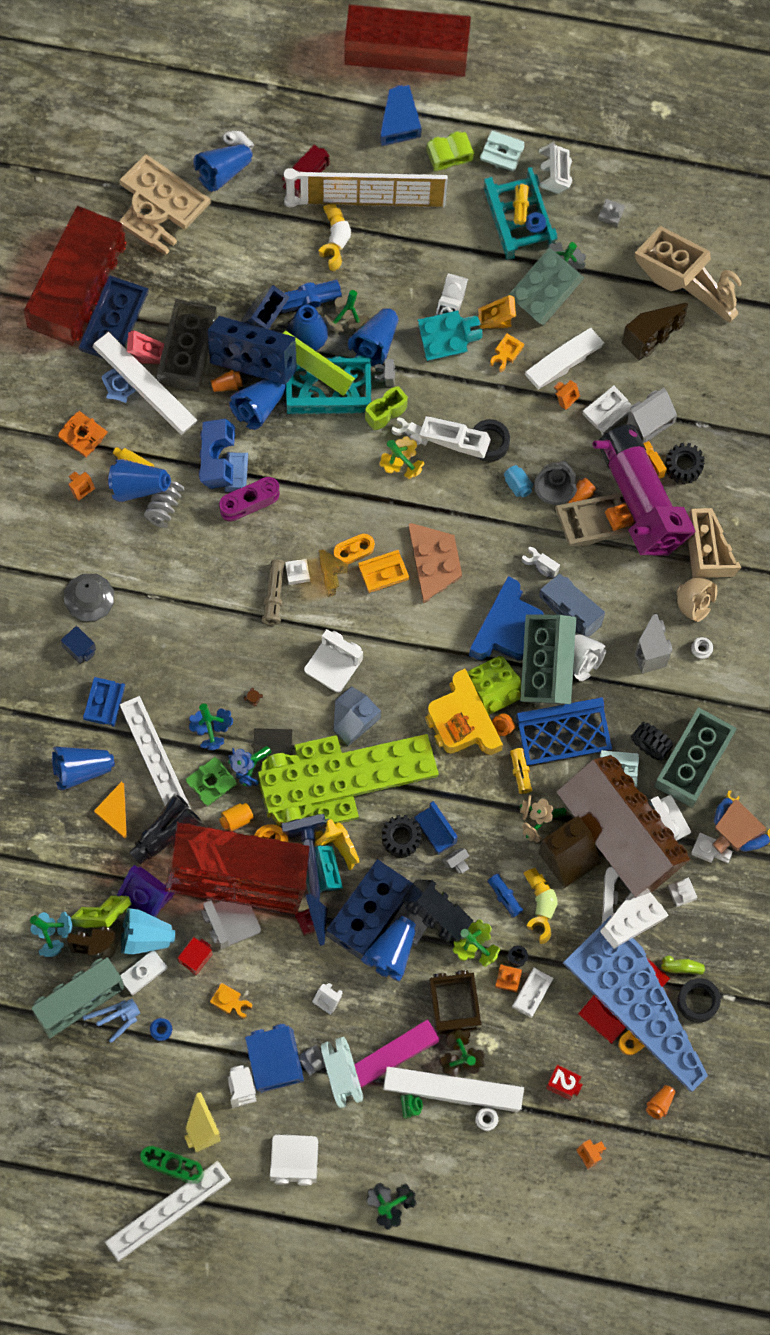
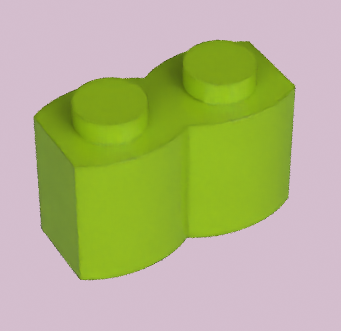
M456 131L447 138L434 137L427 143L426 147L434 171L468 163L473 160L474 156L466 132Z
M399 386L389 389L382 398H378L368 404L365 409L366 422L374 431L385 427L390 419L397 418L406 411L408 404L407 395Z

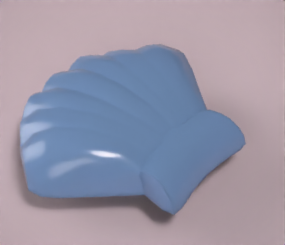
M115 369L102 375V381L108 390L107 399H115L126 403L127 397L136 391Z

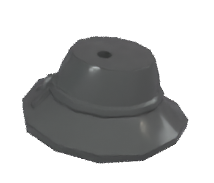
M81 574L72 579L65 588L64 603L70 614L79 620L97 621L107 616L114 604V590L108 580L98 574Z

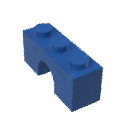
M227 419L203 422L200 433L202 440V450H200L201 469L199 470L200 482L209 489L232 486L233 465L224 458L219 459V454L224 448L234 446L235 426Z

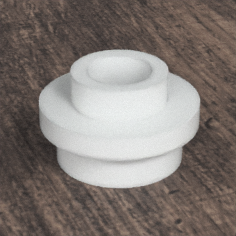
M697 638L692 643V653L700 659L708 658L712 654L713 644L707 638ZM704 646L706 650L701 652L698 647Z
M482 1108L477 1112L475 1121L480 1129L489 1131L496 1127L498 1115L491 1108ZM484 1116H489L491 1118V1122L484 1123L482 1118Z

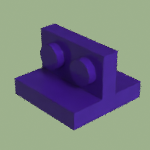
M134 865L130 868L117 896H129L131 905L128 908L143 911L156 918L160 909L173 898L175 892L141 866L138 868Z

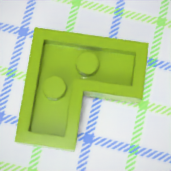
M110 896L100 907H81L71 917L72 926L83 928H99L102 926L109 928L131 905L129 896Z

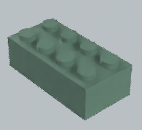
M526 614L521 702L571 704L576 617Z
M698 707L657 778L654 787L693 808L737 728Z
M108 957L104 960L102 958L96 960L91 964L92 968L86 972H78L72 977L71 982L66 985L64 983L58 985L53 989L51 995L48 997L42 996L33 1003L34 1006L31 1009L49 1039L125 989L123 979Z

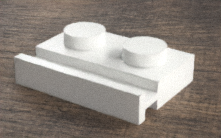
M613 386L583 410L582 414L604 435L630 413V408L633 404L631 405L628 399Z

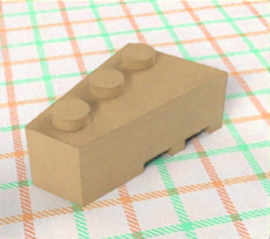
M691 509L688 516L696 532L687 540L693 578L734 577L741 569L739 562H736L731 552L732 548L730 544H727L723 536L724 531L713 509Z

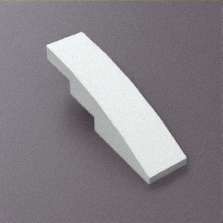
M590 328L543 358L527 370L525 375L537 389H540L567 374L570 368L584 361L587 355L600 349L604 342Z

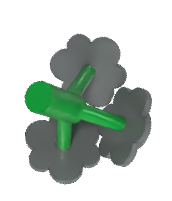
M560 242L549 244L548 248L550 247L562 258L564 257V260L575 270L585 268L586 263L584 260H586V255L581 253L576 243L570 242L566 250L562 249L563 246Z

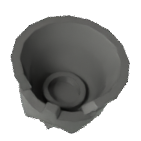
M565 461L545 465L535 480V491L538 497L551 505H561L569 502L577 491L574 484L576 475L572 471V467Z

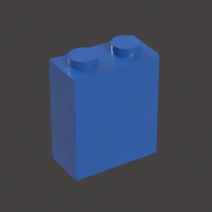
M286 1024L275 1025L272 1027L273 1030L266 1032L264 1030H256L251 1032L250 1036L245 1037L256 1090L261 1093L304 1082L294 1032Z

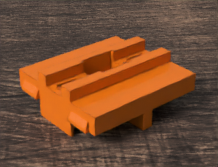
M79 411L64 425V428L59 432L58 438L87 458L95 450V447L102 442L101 440L108 432L95 423L94 419H90ZM80 431H84L86 433L84 438L78 435Z

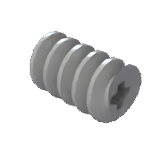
M171 481L166 491L153 495L151 498L152 502L148 504V509L144 513L146 519L160 528H167L168 524L164 520H171L167 513L174 514L175 512L170 506L176 507L178 505L174 498L181 499L182 496L177 491L184 492L185 488L179 483Z

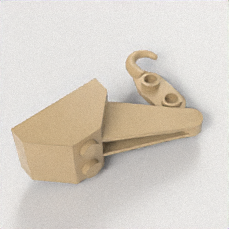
M659 226L635 252L636 262L654 283L669 291L684 288L727 322H732L738 315V311L735 308L737 305L735 286L729 280V277L739 287L742 285L741 280L734 272L724 270L721 272L720 280L716 284L704 268L711 260L710 251Z

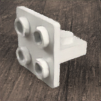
M671 795L659 799L657 796L649 801L651 808L660 814L663 824L672 830L676 841L691 833L688 824Z

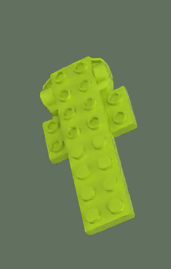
M428 734L344 753L341 752L338 737L335 735L295 744L296 755L277 753L267 757L262 762L261 771L258 772L257 779L267 817H272L277 825L282 826V823L324 814L325 820L332 819L334 823L357 820L359 815L354 796L436 778L439 776Z

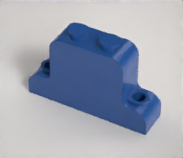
M509 576L507 577L470 648L469 656L477 660H484L490 657L493 650H496L517 661L523 660L526 614L544 615V613L540 609L520 600L523 591L520 590V583Z

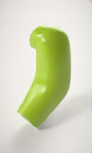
M664 956L662 958L663 964H661V969L665 972L704 974L705 966L702 963L689 959L674 961L672 956Z

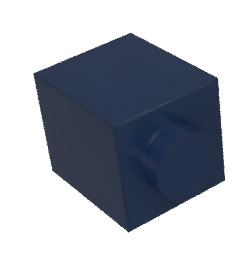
M77 625L61 639L62 647L79 664L84 660L89 661L95 654V643Z

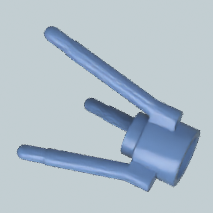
M133 999L123 1000L116 1005L85 1015L82 1019L87 1020L117 1010V1012L96 1023L97 1026H100L118 1016L123 1021L128 1020L109 1039V1042L112 1043L131 1024L137 1021L136 1016L140 1015V1011Z

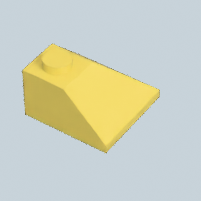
M201 1092L196 1094L186 1126L187 1135L184 1136L189 1149L194 1147L195 1152L221 1141L219 1131Z

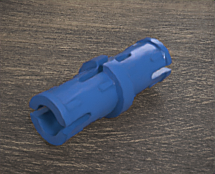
M499 873L487 880V883L490 884L498 896V902L503 903L511 918L519 915L524 910L513 896L514 892L512 889H508Z

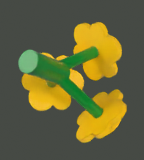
M404 436L403 439H397L396 442L394 440L387 442V446L392 454H382L379 463L381 467H384L385 472H399L405 463L408 468L404 476L407 479L418 476L422 471L421 467L424 465V461L417 460L413 464L409 461L411 457L416 455L417 442L410 440L408 436Z

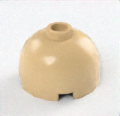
M692 578L680 585L677 590V603L682 614L697 622L703 620L711 610L707 608L710 602L715 603L718 592L717 585L704 578Z

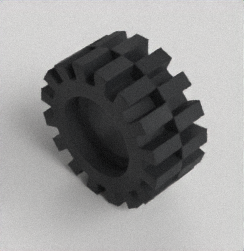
M683 442L679 446L676 444L673 446V449L669 450L665 467L666 473H670L669 478L671 480L676 478L675 482L677 483L681 480L682 484H686L687 481L690 484L693 483L694 479L697 480L704 468L705 458L702 456L703 452L701 449L697 451L698 447L696 445L692 448L690 447L691 443H687V446H684ZM680 457H688L692 460L693 466L689 470L680 469L677 465V460Z
M641 722L631 736L632 742H635L634 744L640 747L641 751H644L646 755H650L653 759L656 758V760H663L673 747L671 739L667 738V735L663 734L660 729H656V726H651L650 723Z
M396 815V818L391 817L389 822L386 821L381 836L382 845L394 857L395 855H399V858H402L403 855L408 857L410 853L414 854L420 846L421 829H419V824L415 823V819L412 817L409 819L407 815H404V817ZM397 829H405L409 832L410 839L404 844H399L394 841L393 833Z

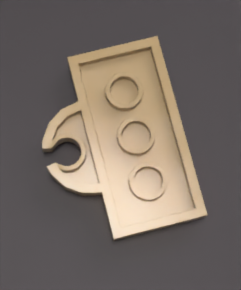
M147 154L120 179V185L134 194L132 198V211L135 217L140 216L142 209L146 208L151 211V213L145 214L143 217V223L155 225L170 219L185 230L211 202L210 198Z

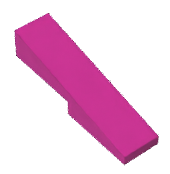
M428 1019L354 1064L361 1088L385 1075L387 1067L397 1068L399 1064L439 1042V1038Z

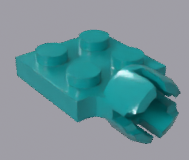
M459 310L417 320L426 361L468 352L467 344L480 340L483 335L482 329L470 330V327L481 325L478 316L462 318Z

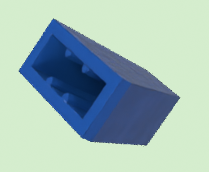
M399 85L389 89L381 129V146L421 138L422 127L410 86Z

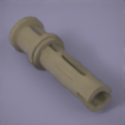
M279 559L271 561L268 594L263 601L265 611L261 621L267 625H278L281 623L279 613L283 602L280 599L285 562Z

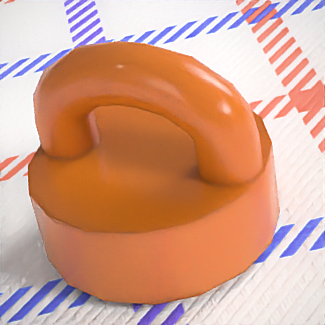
M499 714L492 720L499 736H506L516 728L512 718L507 714Z

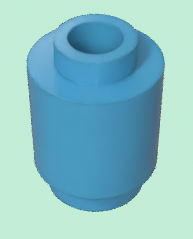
M514 465L505 471V482L516 497H526L532 492L534 484L522 468Z

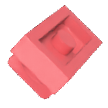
M135 330L128 332L127 352L131 353L139 363H164V343Z

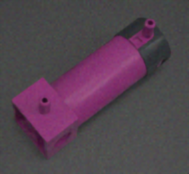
M634 425L619 426L608 431L599 440L593 441V448L600 450L636 522L628 531L639 554L670 555L690 538L696 530L685 508L672 506Z

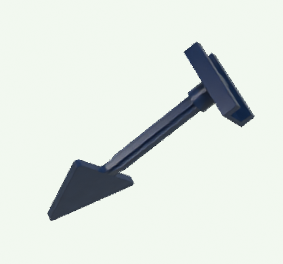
M324 814L282 823V830L289 838L301 836L302 842H304L311 893L306 894V900L320 946L325 945L328 909L320 902L314 832L326 830V822L330 819L325 820Z

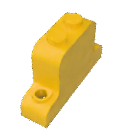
M466 669L456 672L452 682L449 683L452 693L432 701L428 706V715L425 716L428 727L433 728L436 733L434 738L438 747H443L444 751L450 754L474 744H478L480 750L488 755L502 751L503 743Z

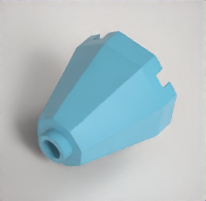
M127 908L123 920L124 933L121 934V953L138 954L169 948L170 943H174L175 930H172V925L143 911Z

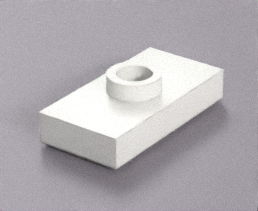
M153 950L120 976L123 979L125 988L133 996L168 967Z
M533 968L512 1008L532 1018L553 978Z

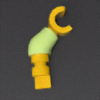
M532 868L523 874L531 888L535 889V901L537 902L535 915L537 917L528 922L527 929L533 930L536 926L544 927L545 931L539 936L540 944H545L551 937V928L548 920H551L558 901L555 891L550 889L549 885H545L546 880L542 874L539 875L536 868Z

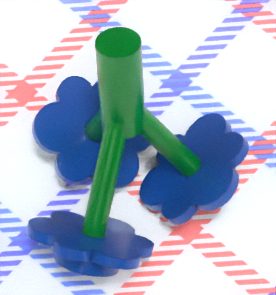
M203 703L199 706L200 711L189 717L191 722L189 729L192 732H197L200 736L208 733L209 739L202 741L200 746L208 750H215L224 744V738L213 736L211 721L213 720L215 723L214 731L225 733L228 727L232 726L233 718L230 717L231 711L223 708L218 709L217 716H213L210 714L207 704Z
M265 746L253 755L245 752L243 749L235 751L232 748L233 755H229L228 764L236 772V778L239 779V783L246 787L257 786L259 781L251 778L257 762L271 753L270 748Z

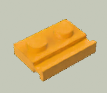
M399 549L358 563L368 593L409 580V575L400 556Z

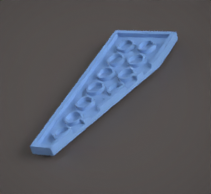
M610 916L563 964L690 1092H693L708 1075L696 1051L693 1050L663 987H661L653 967L645 956L646 953L642 946L632 938L614 949L600 932L612 917Z

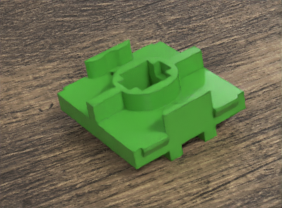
M216 757L204 766L201 765L196 772L186 778L188 785L207 807L237 785L234 777L230 775ZM214 777L217 780L216 783L209 786L206 782Z

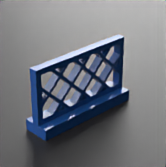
M603 697L521 712L515 716L527 766L599 753L602 750H612L604 712ZM590 714H600L601 723L597 728L586 721ZM587 715V716L585 717V719H582L581 717H579V716ZM575 717L582 722L576 732L565 726L569 718ZM566 719V720L563 722V724L558 721V720ZM553 721L561 726L555 736L544 730L548 722ZM544 723V725L542 726V728H541L540 726H538L537 724ZM584 724L595 731L589 741L578 734ZM532 725L540 730L533 740L525 735V726ZM562 728L573 734L567 745L556 738ZM541 732L552 739L546 749L535 742ZM596 733L605 738L606 746L596 747L591 743ZM575 737L586 743L582 751H575L569 747ZM554 741L565 747L561 755L555 756L548 751ZM532 745L543 751L539 759L530 760L529 750ZM588 745L593 748V749H588V750H586V748L588 747ZM567 749L572 752L564 754Z

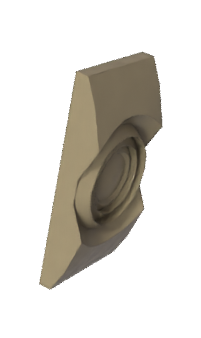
M622 493L557 505L555 509L568 546H588L606 539H621L631 536L628 530L636 523L635 520L632 525L613 531L604 513L608 508L626 503Z

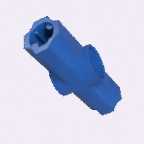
M333 280L317 285L315 283H305L299 286L297 290L285 292L289 299L282 308L281 313L297 310L304 305H311L317 308L321 303L335 300L338 297L342 298L339 282Z

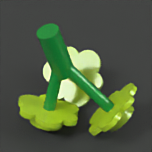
M478 919L476 922H472L468 930L463 929L461 931V936L464 939L454 942L453 953L458 954V958L465 961L468 958L473 959L475 952L479 949L482 952L479 962L482 966L486 967L495 962L500 948L494 944L486 949L482 946L485 941L491 939L489 934L491 926Z

